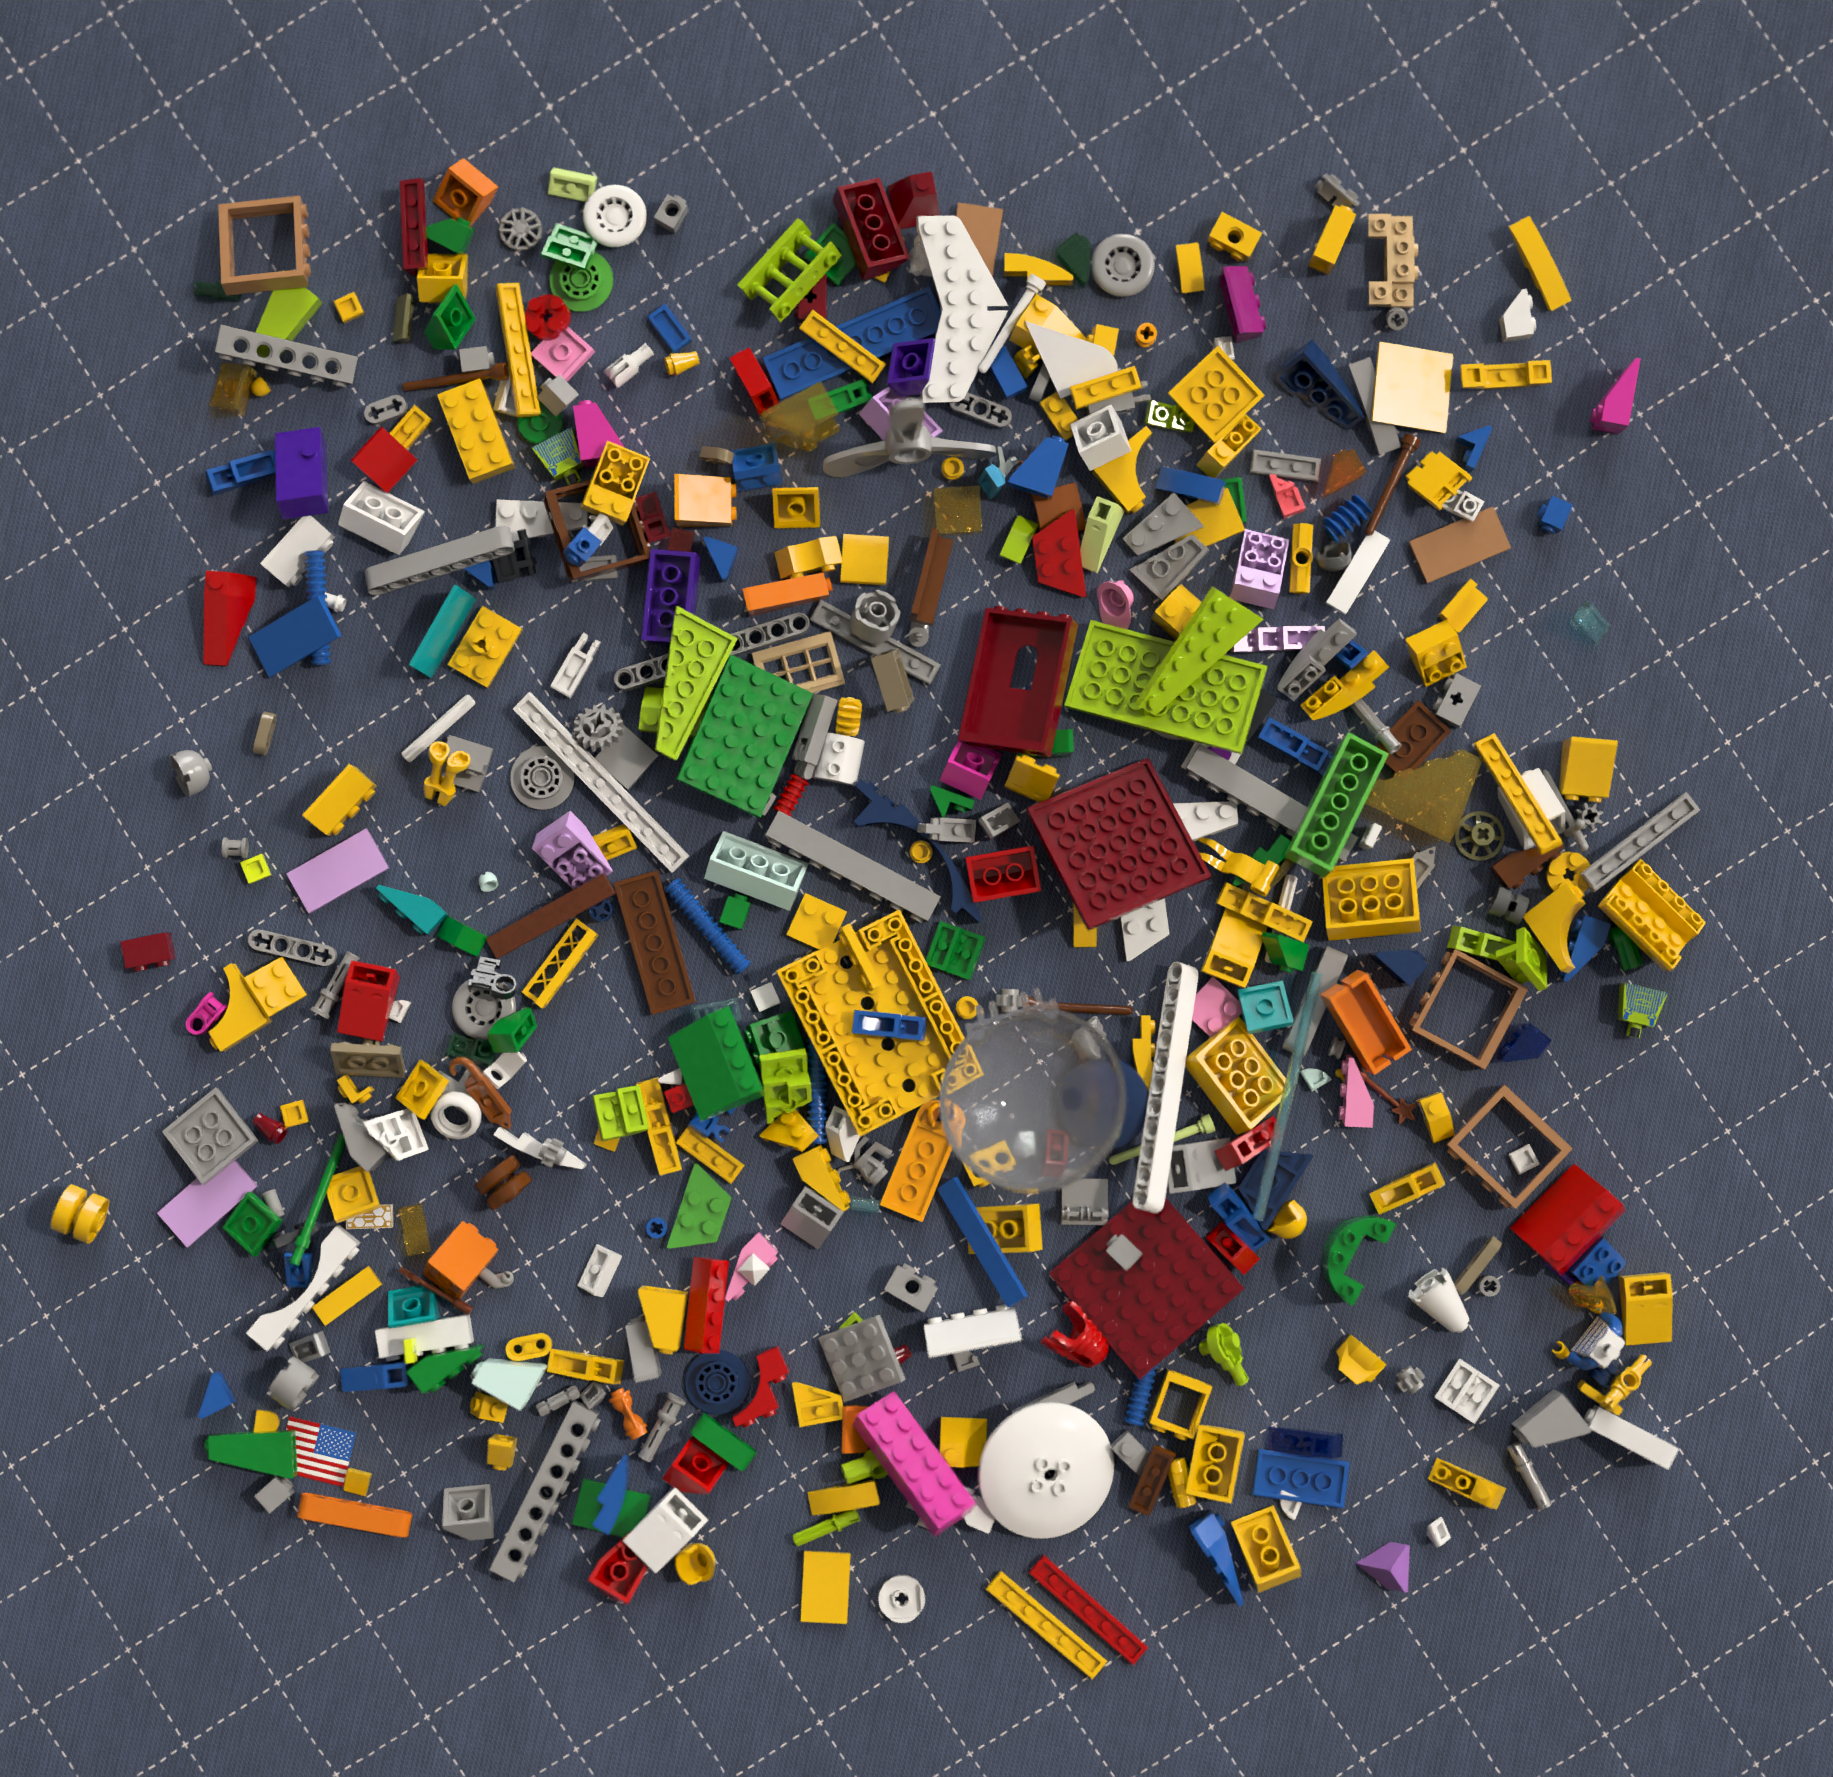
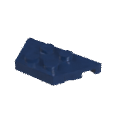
M1264 1149L1238 1189L1266 1232L1313 1159V1155Z

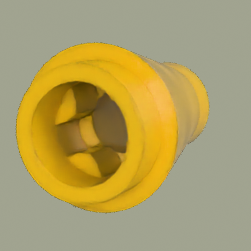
M696 351L675 353L665 357L664 362L668 374L677 376L691 367L699 365V358Z

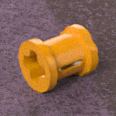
M1143 323L1138 327L1135 340L1140 347L1148 348L1154 344L1157 336L1155 326L1150 323ZM1144 331L1148 332V340L1144 339Z

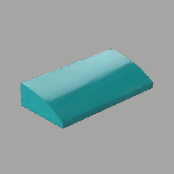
M454 584L409 663L411 667L432 679L476 601L473 596Z

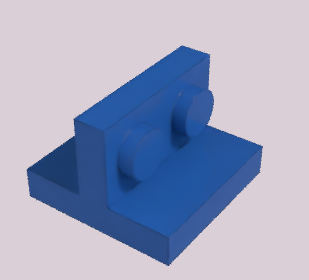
M776 443L731 450L734 453L732 464L738 491L783 484Z

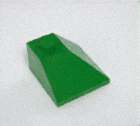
M453 284L424 331L433 349L456 350L476 319L457 284Z

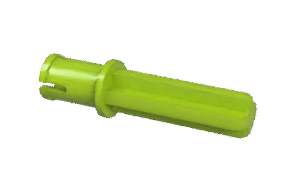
M856 1509L848 1510L837 1516L833 1514V1518L794 1534V1543L796 1546H801L836 1530L841 1532L842 1528L860 1522L859 1514Z

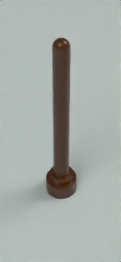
M505 362L496 363L491 369L405 382L402 384V390L413 391L474 381L479 378L481 380L492 378L498 382L507 381L509 379V372Z
M1404 434L1401 454L1365 529L1367 536L1374 534L1410 454L1418 450L1421 440L1411 434Z
M1024 996L1023 1014L1032 1015L1037 1013V1011L1131 1015L1133 1008L1120 1005L1040 1002L1038 999H1033L1032 996Z

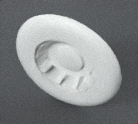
M609 185L595 191L587 200L583 210V222L589 235L598 243L609 247H621L633 242L642 233L646 224L647 214L642 199L633 190L620 185Z

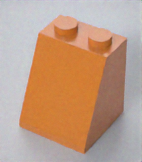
M462 1221L430 1258L422 1274L446 1294L455 1299H461L495 1257L499 1249L496 1248L493 1240L481 1236L473 1224H466Z

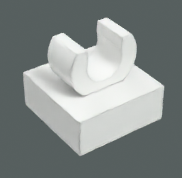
M600 513L597 517L594 515L589 516L593 523L590 527L586 525L582 527L587 528L602 541L601 546L612 531L613 526L608 517Z

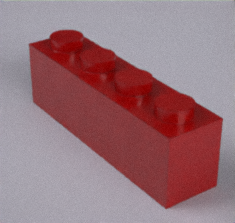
M709 1257L693 1258L684 1342L685 1350L699 1353H719L729 1261Z

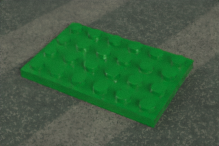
M730 655L676 780L750 815L761 818L813 693Z

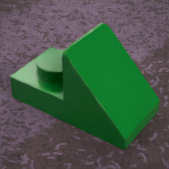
M933 785L930 788L931 795L942 818H945L950 803L954 805L953 809L966 813L967 810L971 811L973 808L974 800Z

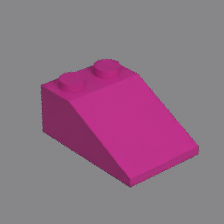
M1635 358L1625 368L1596 409L1593 408L1590 422H1593V430L1620 434L1629 426L1641 358Z

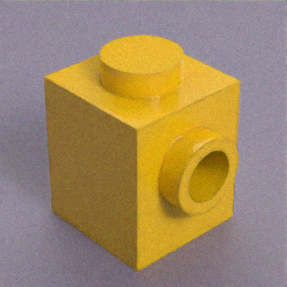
M1096 324L1092 328L1091 334H1088L1086 341L1104 347L1114 356L1119 329Z

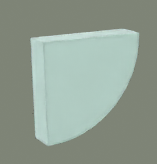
M1309 1068L1299 1071L1311 1091L1332 1080L1325 1072L1318 1069Z

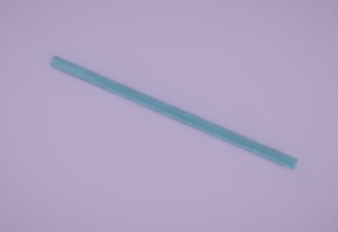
M1313 971L1311 973L1252 1219L1264 1221L1323 977L1321 973Z

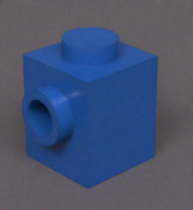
M1551 496L1547 500L1546 505H1541L1537 513V517H1539L1537 524L1542 526L1541 529L1550 534L1559 533L1565 525L1573 504Z
M584 527L562 553L571 564L581 567L602 541Z

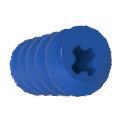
M1356 494L1352 495V501L1346 500L1344 502L1345 507L1339 506L1337 512L1332 511L1330 518L1325 517L1323 524H1321L1326 534L1337 544L1339 543L1338 535L1346 538L1345 529L1352 533L1354 531L1352 524L1359 527L1361 526L1359 518L1367 521L1366 513L1372 514L1365 501Z

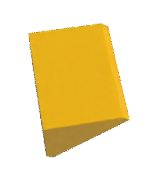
M818 487L772 488L774 528L820 527Z

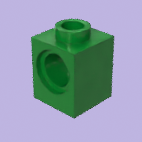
M734 894V897L728 896L720 923L743 930L751 903L747 902L748 898L739 894Z

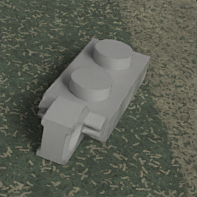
M935 817L931 818L930 824L918 823V832L930 833L929 839L975 843L976 820Z

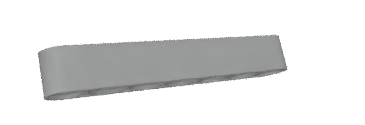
M498 526L371 566L364 571L368 593L371 595L384 594L511 554L515 550L511 528L508 526Z

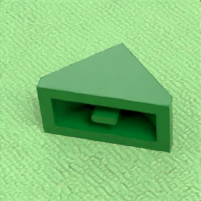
M449 916L446 917L437 934L439 938L477 957L488 936Z

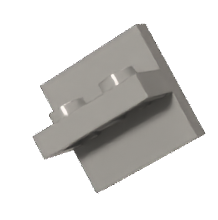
M449 735L446 743L449 746L447 760L456 751L466 752L471 759L469 767L456 774L454 784L480 793L494 749ZM447 760L445 761L441 771V776L443 777L446 773Z

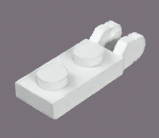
M585 633L581 635L575 647H572L550 686L569 698L573 696L601 643L595 640L587 655L580 650L588 640V635Z

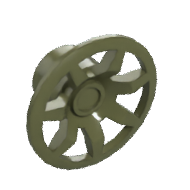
M1475 811L1465 815L1458 822L1455 830V842L1460 852L1469 859L1476 861L1488 860L1494 857L1501 850L1505 840L1504 828L1501 822L1494 815L1484 811ZM1476 816L1475 826L1471 827L1464 823L1468 818ZM1480 816H1486L1493 821L1489 824L1482 823ZM1495 824L1499 828L1500 837L1495 835L1493 829ZM1463 827L1469 832V836L1460 840L1459 831ZM1492 841H1499L1497 848L1492 852L1489 844ZM1472 842L1471 854L1465 851L1461 844ZM1479 847H1483L1488 853L1487 856H1474Z

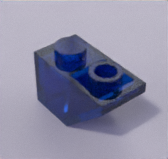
M1531 1023L1521 1024L1513 1033L1516 1037L1512 1042L1505 1043L1499 1051L1501 1056L1498 1060L1510 1062L1539 1058L1552 1040Z

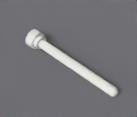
M1030 274L1027 279V290L979 366L981 373L987 372L1034 294H1038L1045 287L1046 282L1038 276Z

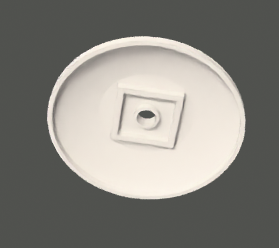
M1053 1402L1025 1407L1006 1418L994 1430L985 1444L978 1470L982 1498L995 1519L1014 1533L1031 1538H1052L1067 1534L1091 1519L1105 1501L1114 1474L1113 1452L1103 1429L1084 1411L1067 1404ZM1048 1469L1055 1470V1474L1051 1479L1044 1478V1473Z

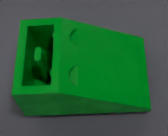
M480 1344L464 1349L431 1353L408 1370L407 1374L423 1394L427 1391H430L432 1394L446 1383L444 1381L445 1377L448 1376L451 1379L464 1369L463 1363L466 1362L469 1365L482 1355L480 1350L485 1346Z

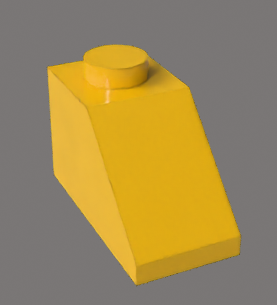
M494 1434L488 1443L487 1464L493 1465L492 1468L497 1470L510 1468L513 1465L518 1437Z

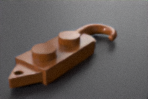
M465 1057L453 1059L449 1066L451 1074L453 1076L456 1075V1065L466 1067L471 1075L465 1081V1090L476 1101L491 1124L495 1122L510 1130L512 1126L510 1117L512 1110L489 1079L483 1076L470 1059Z

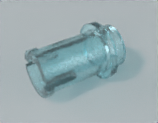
M852 1197L851 1211L868 1212L871 1215L879 1213L880 1200H876V1197H873V1199Z

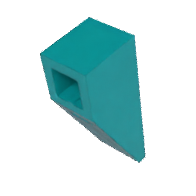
M382 885L376 887L380 892L378 896L387 904L392 902L397 907L395 912L403 919L407 917L414 922L412 927L421 935L424 932L430 935L448 916V913L432 899Z

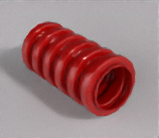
M796 774L790 775L791 780H787L786 783L788 785L783 788L785 790L784 793H780L781 798L780 800L777 799V806H773L774 811H781L790 817L792 816L790 814L791 811H795L794 806L799 803L797 801L798 798L801 799V793L805 792L804 787L809 785L807 780Z

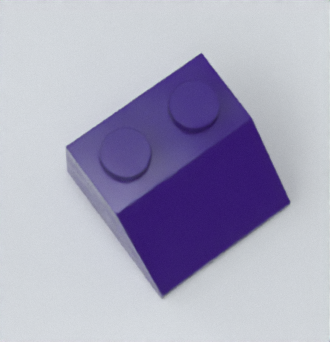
M934 338L893 343L887 384L900 397L920 394L929 382L936 341Z

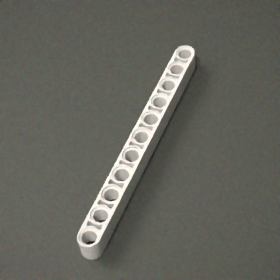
M1174 962L1168 969L1133 1195L1135 1208L1152 1213L1160 1212L1164 1205L1198 983V970L1195 967L1180 962Z

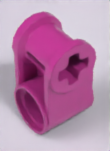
M212 992L208 993L186 1020L187 1030L195 1035L206 1034L225 1014L228 1005L220 1003ZM200 1018L203 1021V1027L201 1030L196 1031L193 1028V1023L196 1019Z

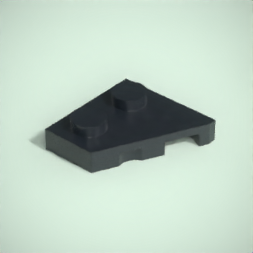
M305 1221L295 1225V1231L287 1233L286 1230L274 1234V1240L264 1246L266 1253L296 1241L297 1236L301 1235ZM316 1222L311 1234L319 1230Z

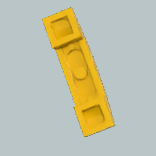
M1550 360L1528 361L1519 364L1484 365L1483 363L1460 365L1462 388L1505 389L1552 383Z

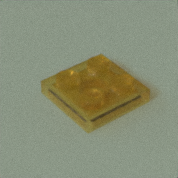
M979 486L934 488L936 529L939 530L938 535L982 532Z

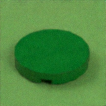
M540 400L541 414L539 416L518 417V426L523 438L535 445L561 433L564 426L562 414L560 413L558 416H555Z

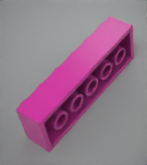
M895 1391L857 1414L853 1426L933 1537L971 1513L976 1504Z

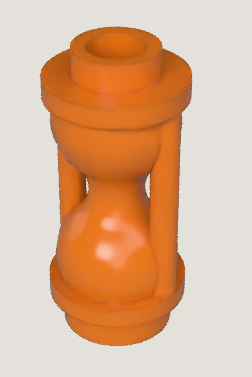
M622 1387L611 1393L612 1398L609 1399V1402L612 1403L617 1411L623 1413L625 1435L629 1436L630 1440H634L647 1433L645 1428L647 1425L639 1415L632 1412V1397L629 1394L631 1392L629 1389L625 1391Z

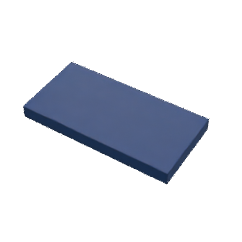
M319 595L249 636V639L270 678L330 644L342 635L322 595Z
M1257 1448L1251 1495L1344 1509L1350 1462ZM1281 1490L1295 1496L1281 1495Z

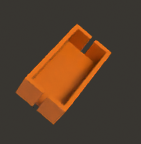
M1356 970L1341 980L1343 985L1335 984L1320 994L1364 1070L1375 1075L1391 1064L1389 1059L1396 1061L1412 1049L1368 974Z

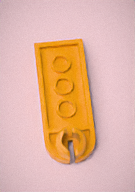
M942 1100L928 1101L919 1108L880 1203L881 1206L921 1222L924 1220L961 1128L960 1114L949 1103L941 1122L936 1121L944 1103Z

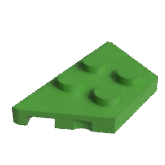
M697 1163L694 1164L667 1245L669 1249L717 1242L732 1199Z

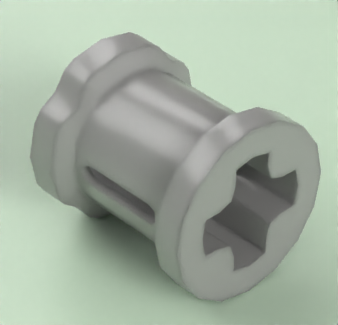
M223 838V858H228V856L248 857V838H243L242 840Z

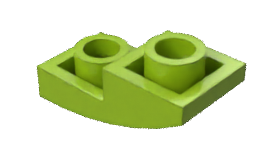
M1153 400L1148 402L1144 424L1183 432H1193V420L1178 405L1172 406Z

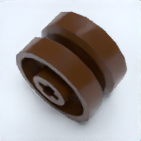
M514 1155L504 1160L473 1185L479 1195H485L491 1190H495L486 1200V1204L492 1211L512 1201L533 1181L526 1171H522L514 1177L511 1176L520 1167V1163Z

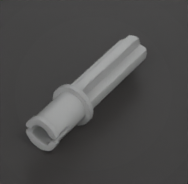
M1362 698L1350 705L1375 735V740H1379L1390 754L1400 749L1401 743L1392 735L1389 726H1385Z

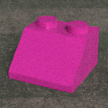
M958 740L939 781L981 800L1002 754L992 749L966 746Z

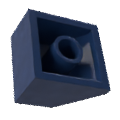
M1417 950L1379 951L1371 953L1369 956L1403 987L1410 986L1428 966L1424 962L1426 958Z

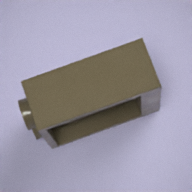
M899 648L875 655L871 658L887 712L894 710V714L908 710L907 708L910 707V704L915 699Z

